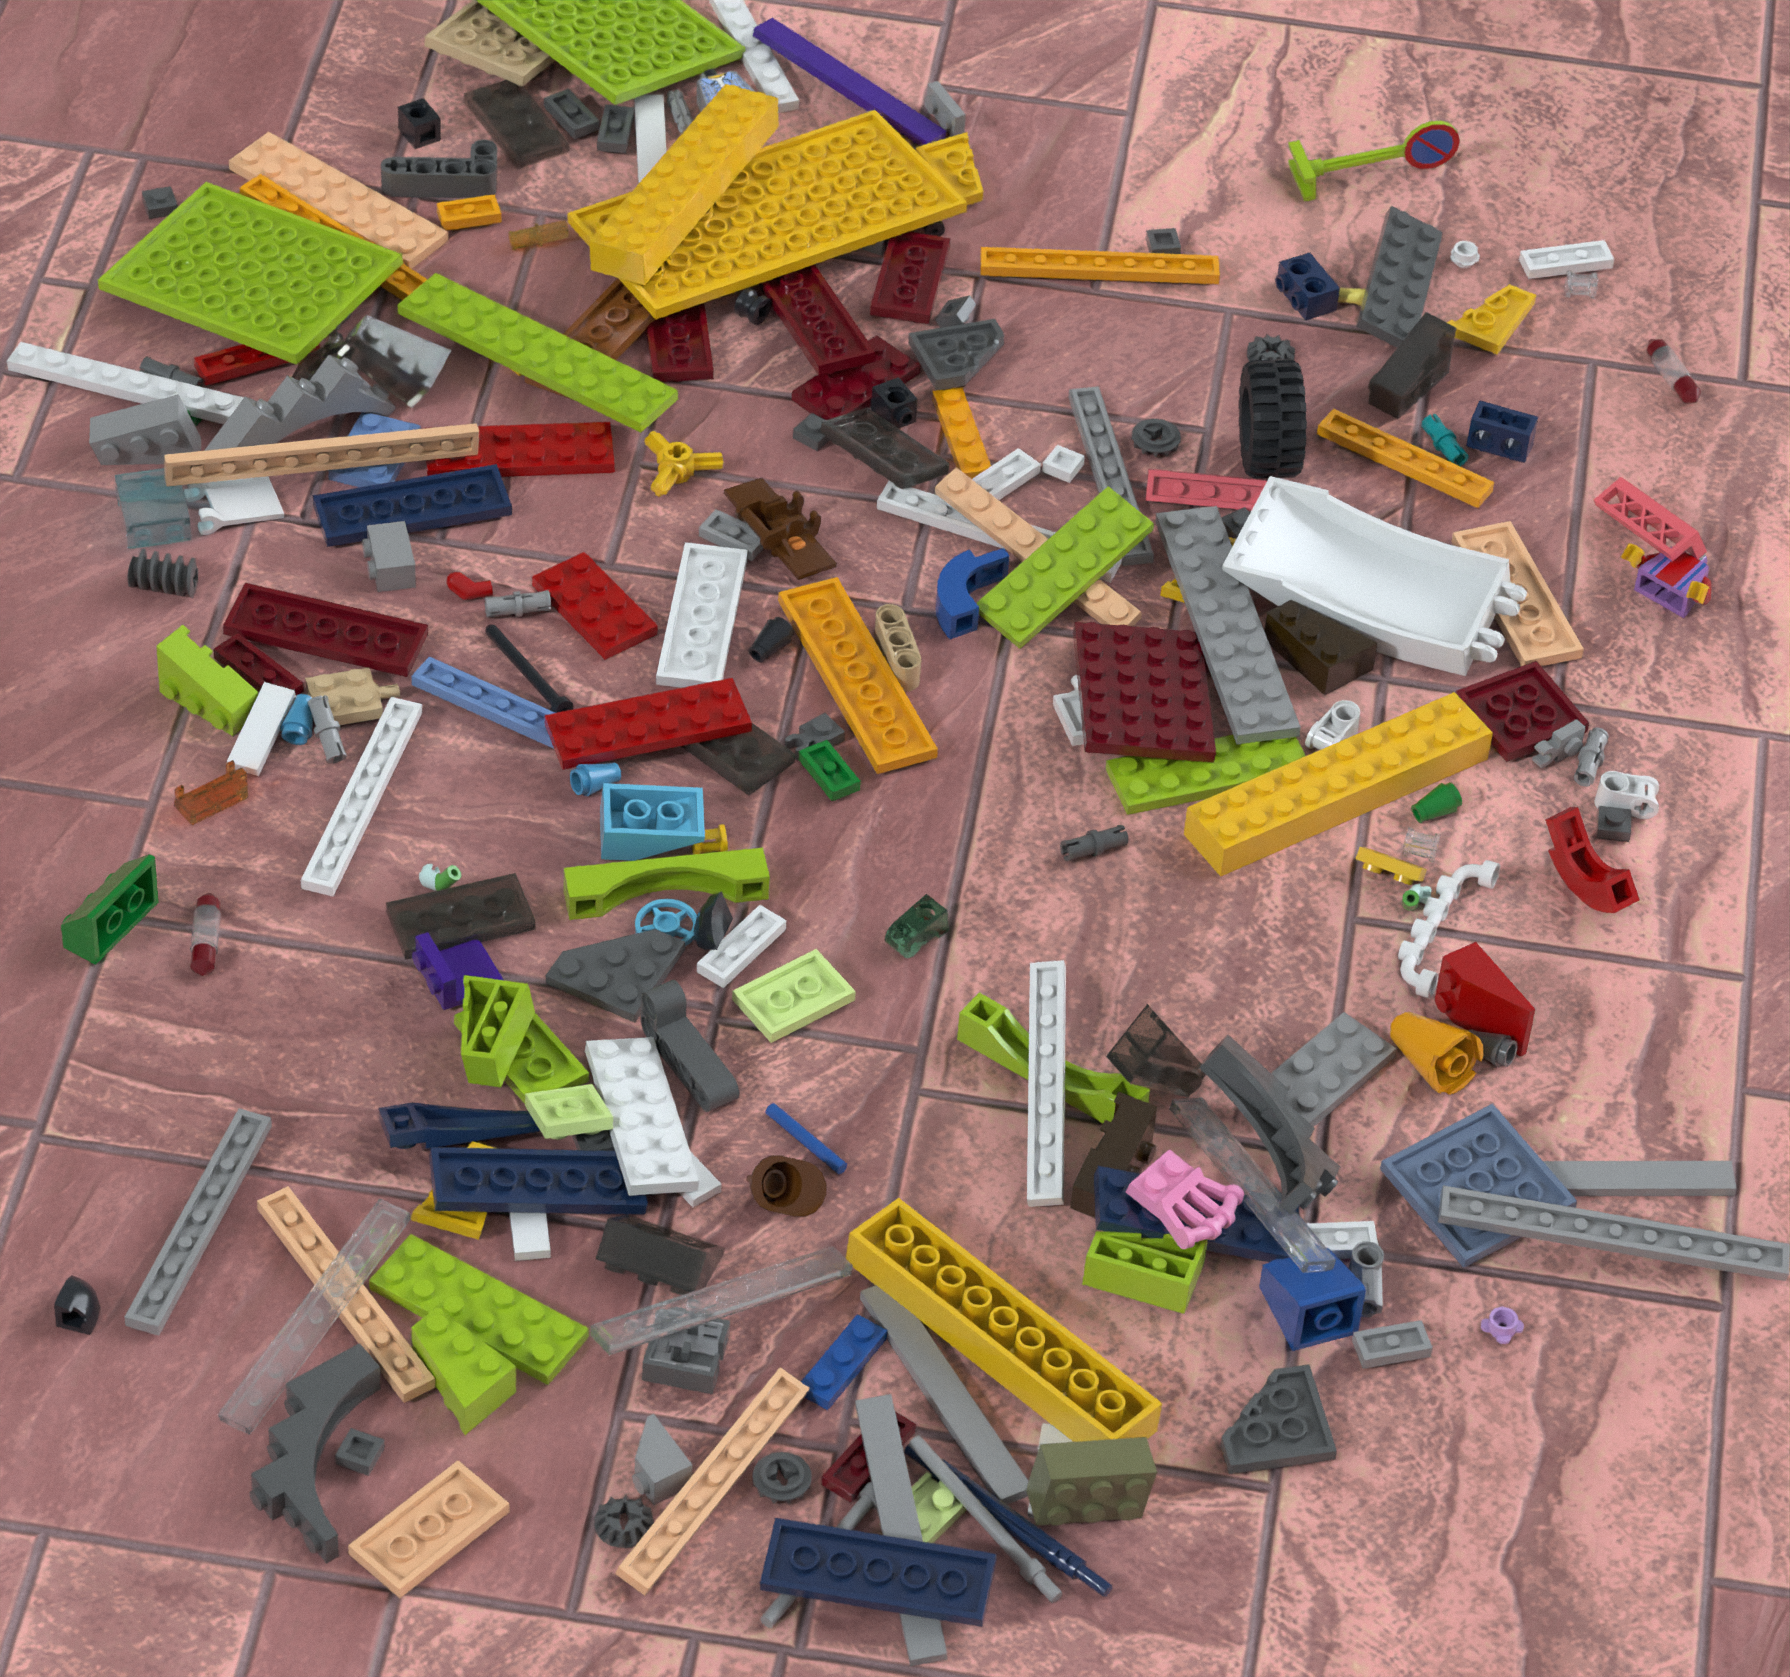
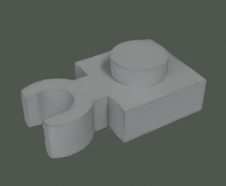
M1576 719L1553 732L1551 740H1543L1535 745V749L1540 754L1534 756L1532 760L1540 768H1544L1553 760L1559 762L1568 756L1576 755L1583 746L1585 726Z

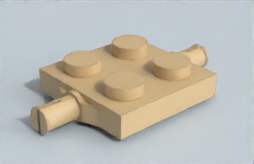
M369 668L305 678L307 695L312 698L320 695L322 697L324 695L328 696L334 720L338 721L339 725L380 719L383 714L381 700L390 697H400L398 683L379 687L373 681Z

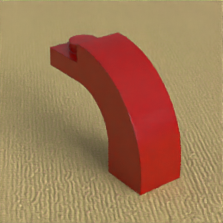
M1569 807L1545 819L1554 845L1553 848L1548 850L1553 864L1568 888L1584 904L1600 912L1616 913L1640 900L1630 869L1612 868L1597 855L1588 838L1578 807Z

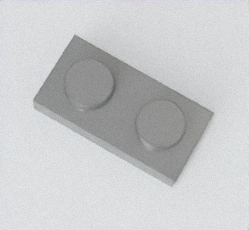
M938 81L929 83L927 86V97H925L927 111L933 114L941 128L946 130L951 137L964 133L966 114Z
M717 509L699 527V537L721 547L748 550L747 559L751 561L764 549L760 544V538L747 523Z
M1422 1320L1353 1332L1352 1343L1363 1369L1431 1357L1433 1349Z

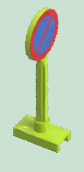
M1442 120L1429 121L1412 130L1401 145L1321 160V158L1308 160L1300 140L1288 142V147L1294 158L1288 160V165L1304 201L1316 199V177L1323 176L1326 172L1405 157L1412 167L1433 169L1443 165L1454 156L1458 150L1460 139L1457 129L1451 123Z

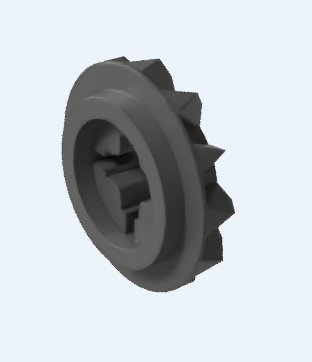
M1268 334L1264 338L1256 336L1253 342L1248 343L1247 358L1249 361L1294 360L1295 348L1290 345V340H1281L1280 335L1275 338L1270 337Z
M1147 419L1135 425L1132 430L1131 439L1134 442V448L1141 449L1142 454L1153 453L1154 457L1161 453L1164 456H1168L1170 451H1177L1181 441V434L1174 424L1166 420Z
M776 1452L766 1455L757 1462L753 1470V1487L758 1489L760 1498L766 1496L771 1499L773 1504L777 1500H785L790 1504L795 1498L803 1499L805 1492L811 1487L812 1473L810 1467L801 1457L792 1453ZM778 1470H780L781 1475L785 1479H788L786 1486L781 1485L780 1481L776 1480Z
M626 1494L622 1499L617 1500L610 1497L605 1505H599L596 1516H594V1528L599 1538L605 1543L618 1548L636 1546L654 1523L651 1507L644 1506L641 1498L636 1501L631 1500ZM623 1513H626L629 1519L627 1525H625V1530L621 1529L619 1521Z

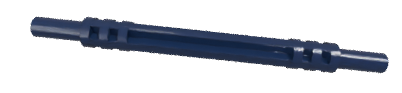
M908 1444L904 1454L928 1470L932 1479L937 1482L941 1481ZM942 1459L1009 1534L1057 1567V1569L1064 1572L1071 1579L1075 1580L1078 1578L1103 1597L1109 1595L1113 1585L1088 1568L1085 1560Z

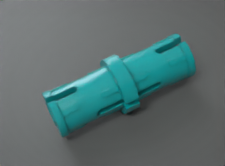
M1437 414L1426 416L1421 423V427L1431 437L1434 448L1437 451H1441L1449 462L1457 463L1460 467L1464 465L1468 460V454L1457 442L1455 433L1445 427Z

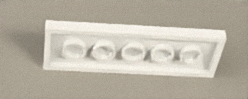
M685 542L656 674V685L683 688L723 680L747 564L748 550Z
M654 1037L586 1041L585 1054L596 1090L613 1116V1129H610L609 1132L628 1194L644 1195L698 1191L699 1178Z

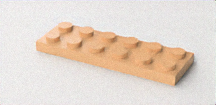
M1511 521L1453 532L1451 542L1454 546L1509 559L1510 583L1522 586L1527 590L1525 600L1518 602L1520 610L1516 616L1512 617L1496 613L1494 617L1521 666L1535 661L1541 666L1582 658L1584 649Z

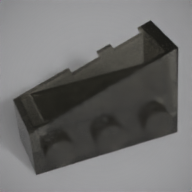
M366 315L347 335L338 354L351 360L357 365L358 369L413 408L431 389L452 350Z

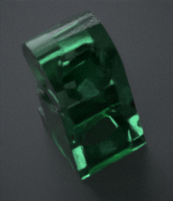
M925 894L893 922L887 930L884 940L903 957L911 958L920 950L923 944L928 943L935 936L941 938L949 931L948 910Z

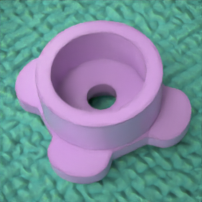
M1507 1307L1495 1308L1490 1313L1489 1319H1483L1481 1322V1329L1484 1332L1491 1333L1500 1344H1508L1511 1337L1516 1333H1521L1524 1328V1324L1518 1320L1517 1314Z

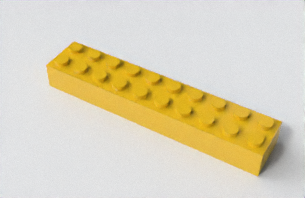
M725 84L589 240L591 270L645 285L778 129V98L762 92L743 89L736 85Z
M1453 692L1187 807L1184 836L1221 877L1488 760L1493 732Z
M900 1198L894 1200L849 1233L846 1262L881 1288L1073 1442L1146 1437L1148 1439L1157 1432L1163 1403Z

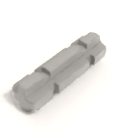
M678 89L675 91L670 90L667 93V103L678 125V130L682 134L693 122V118L682 92Z

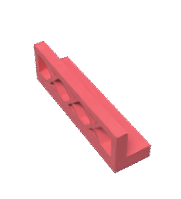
M1148 468L1146 501L1207 507L1217 506L1218 508L1242 509L1245 507L1247 510L1252 511L1268 480Z
M1623 477L1616 480L1594 499L1595 505L1672 561L1684 551H1687L1697 559L1707 552L1697 530ZM1615 495H1617V497H1618L1620 503H1617V504H1608V503H1607V502H1608L1609 500H1611ZM1628 511H1631L1638 517L1628 518ZM1649 524L1657 531L1647 532V525ZM1669 538L1676 545L1669 548L1666 545V539Z

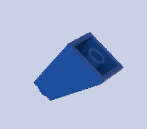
M1329 1248L1306 1251L1301 1255L1286 1259H1275L1262 1265L1259 1287L1292 1351L1352 1336L1353 1332L1359 1331L1366 1288Z

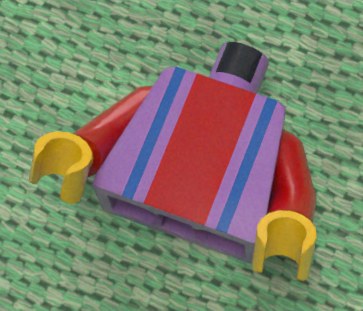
M1628 543L1620 558L1629 561L1632 567L1638 569L1635 591L1682 618L1687 616L1695 602L1700 605H1707L1710 602L1711 580L1708 578L1709 566L1706 564L1707 556L1705 554L1697 559L1691 554L1683 552L1672 561L1661 552L1644 555V550L1637 545Z

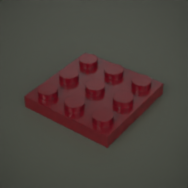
M1537 661L1461 688L1455 692L1493 732L1491 744L1506 762L1537 751L1535 745L1543 740H1551L1553 732L1576 719L1585 726L1584 733L1588 732V720Z

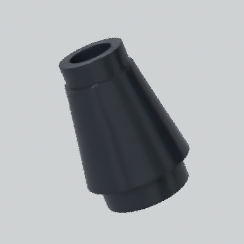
M781 617L767 620L748 650L750 656L757 662L762 663L765 659H768L790 644L792 641L791 637L794 635L792 626Z

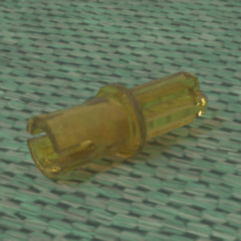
M564 220L544 225L534 223V227L508 232L512 250L536 244L541 247L545 242L569 236L568 225Z

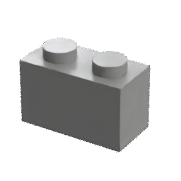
M405 521L367 525V539H362L364 558H370V561H367L369 580L375 579L377 591L416 588L415 562Z

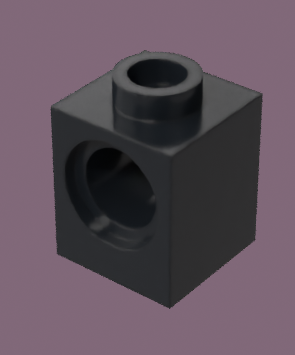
M424 98L398 106V130L414 149L441 141V118Z
M899 377L872 387L871 411L890 432L916 422L918 399Z

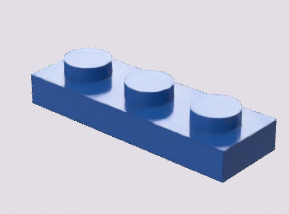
M857 1314L801 1381V1383L810 1388L804 1398L829 1410L887 1340L888 1330Z

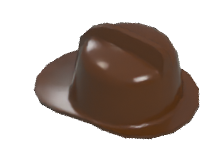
M770 1155L762 1159L752 1174L747 1175L746 1181L750 1183L752 1196L760 1207L771 1212L794 1217H806L815 1213L822 1206L827 1194L826 1180L816 1165L781 1155Z

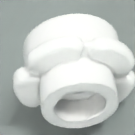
M1469 241L1457 242L1451 250V260L1461 268L1473 266L1474 262H1478L1480 258L1479 253H1477L1478 248Z

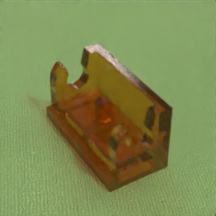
M232 760L226 763V774L184 794L183 785L176 787L174 806L191 825H194L247 799V772L243 768L235 771V762Z

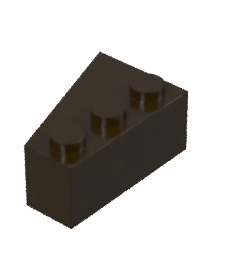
M1289 600L1267 612L1264 632L1269 645L1323 695H1327L1373 670L1377 642L1293 600Z
M1118 1092L1114 1100L1115 1112L1112 1122L1104 1121L1100 1130L1105 1134L1096 1149H1090L1072 1187L1070 1208L1095 1218L1094 1173L1097 1167L1102 1166L1141 1174L1142 1166L1144 1163L1148 1165L1151 1163L1156 1151V1145L1152 1144L1157 1106Z

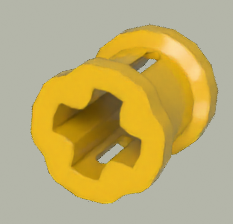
M719 824L717 828L705 829L704 840H716L691 845L693 855L728 851L725 825Z

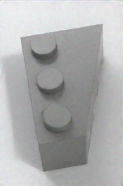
M179 394L90 418L89 444L101 465L164 464V455L201 451V437Z

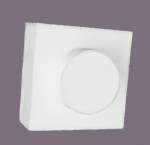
M1057 445L1043 462L1042 472L1070 483L1084 465L1085 456Z

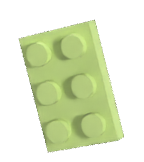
M815 949L733 990L732 1000L772 1043L855 1001L856 991L823 955Z

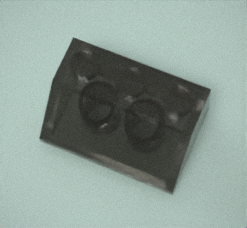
M626 1214L607 1219L595 1259L605 1262L604 1268L609 1271L625 1274V1271L628 1270L638 1274L637 1279L641 1282L651 1285H658V1282L671 1285V1292L691 1297L692 1293L704 1291L724 1254L725 1248Z

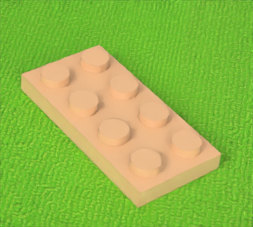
M458 1460L349 1544V1555L396 1596L401 1598L508 1514L509 1503Z

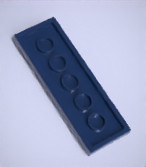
M497 464L312 495L313 507L327 547L360 542L362 539H367V525L405 521L407 532L412 533L512 515V505Z
M430 1148L429 1163L435 1211L645 1215L647 1211L646 1194H628L615 1151Z
M1102 1166L1097 1167L1094 1173L1096 1230L1141 1233V1238L1163 1239L1164 1234H1170L1160 1219L1126 1193L1129 1184L1140 1175L1139 1173ZM1244 1194L1242 1203L1237 1206L1235 1211V1222L1228 1228H1222V1233L1215 1240H1208L1206 1251L1265 1262L1301 1255L1299 1206L1290 1215L1280 1206V1200ZM1209 1197L1211 1200H1213V1201H1214L1215 1203H1217L1219 1206H1222V1205H1223V1202H1220V1201H1218V1200H1216V1199H1213V1198ZM1184 1200V1201H1185L1186 1203H1188L1191 1207H1193L1196 1211H1198L1201 1215H1203L1205 1218H1208V1217L1205 1216L1202 1212H1200L1197 1208H1195L1192 1204H1190L1187 1200ZM1180 1219V1221L1185 1227H1190L1187 1223Z
M775 1518L760 1580V1590L983 1627L996 1565V1554Z

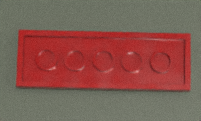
M611 422L478 426V455L426 460L427 476L497 464L501 477L615 473Z
M733 678L544 715V724L562 770L575 768L579 764H594L752 732V721Z

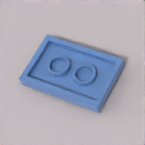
M361 412L348 436L421 429V425L369 412ZM405 462L328 470L329 480L355 487L394 482Z

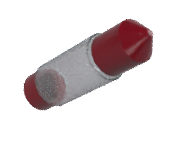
M1650 339L1646 352L1651 358L1653 365L1683 403H1696L1701 395V390L1693 380L1688 369L1664 340Z
M206 893L197 899L193 916L190 967L194 973L200 976L208 975L214 971L215 957L218 952L221 921L220 901L212 893Z

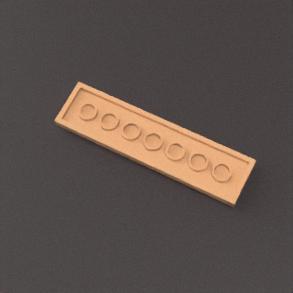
M267 132L229 160V170L250 181L261 173L368 242L401 253L403 264L411 269L448 242V231L270 132Z

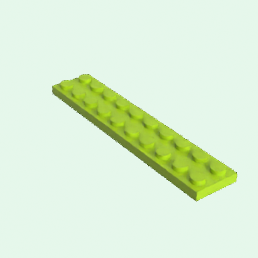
M437 273L397 304L398 314L640 433L678 400L677 389Z

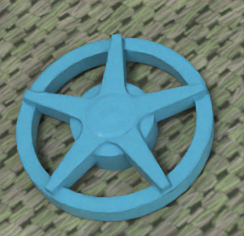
M675 899L655 900L646 904L638 912L635 919L636 933L657 929L673 937H683L681 940L685 941V946H687L695 939L693 931L697 915L689 905ZM673 907L681 911L675 914L669 911L661 912L658 908ZM652 911L655 916L653 924L641 927L640 924L643 917ZM687 915H689L693 922L691 932L680 927V922Z

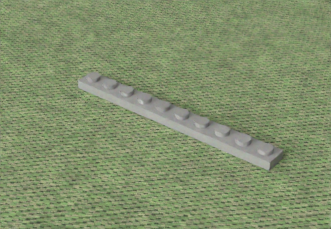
M1443 1186L1440 1192L1438 1223L1786 1281L1789 1275L1790 1244L1449 1186Z

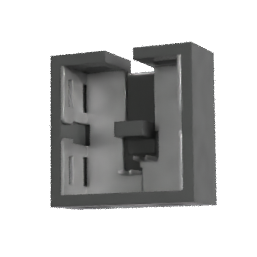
M659 1307L642 1362V1381L713 1395L720 1372V1360L723 1361L729 1341L730 1320Z

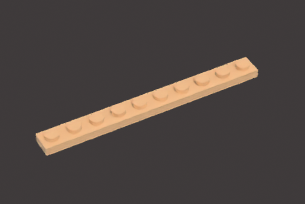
M477 423L167 454L164 455V477L166 487L472 456L478 455L479 429Z

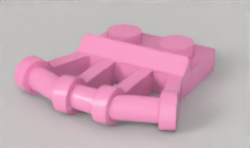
M1170 1149L1134 1179L1126 1190L1128 1195L1162 1221L1181 1249L1191 1248L1195 1245V1242L1205 1239L1215 1240L1222 1233V1228H1228L1235 1222L1236 1208L1242 1203L1244 1191L1241 1187L1237 1185L1224 1186L1204 1177L1199 1166L1194 1169ZM1209 1197H1211V1198H1213V1199H1216V1200H1218V1201H1220V1202H1223V1205H1222V1206H1219L1217 1203H1215V1202H1214L1213 1200H1211ZM1184 1200H1187L1190 1204H1192L1195 1208H1197L1200 1212H1202V1213H1203L1205 1216H1207L1208 1218H1205L1203 1215H1201L1198 1211H1196L1193 1207H1191V1206H1190L1188 1203H1186ZM1180 1219H1182V1220H1183L1185 1223H1187L1190 1227H1188V1226L1185 1227V1226L1182 1224V1222L1180 1221Z

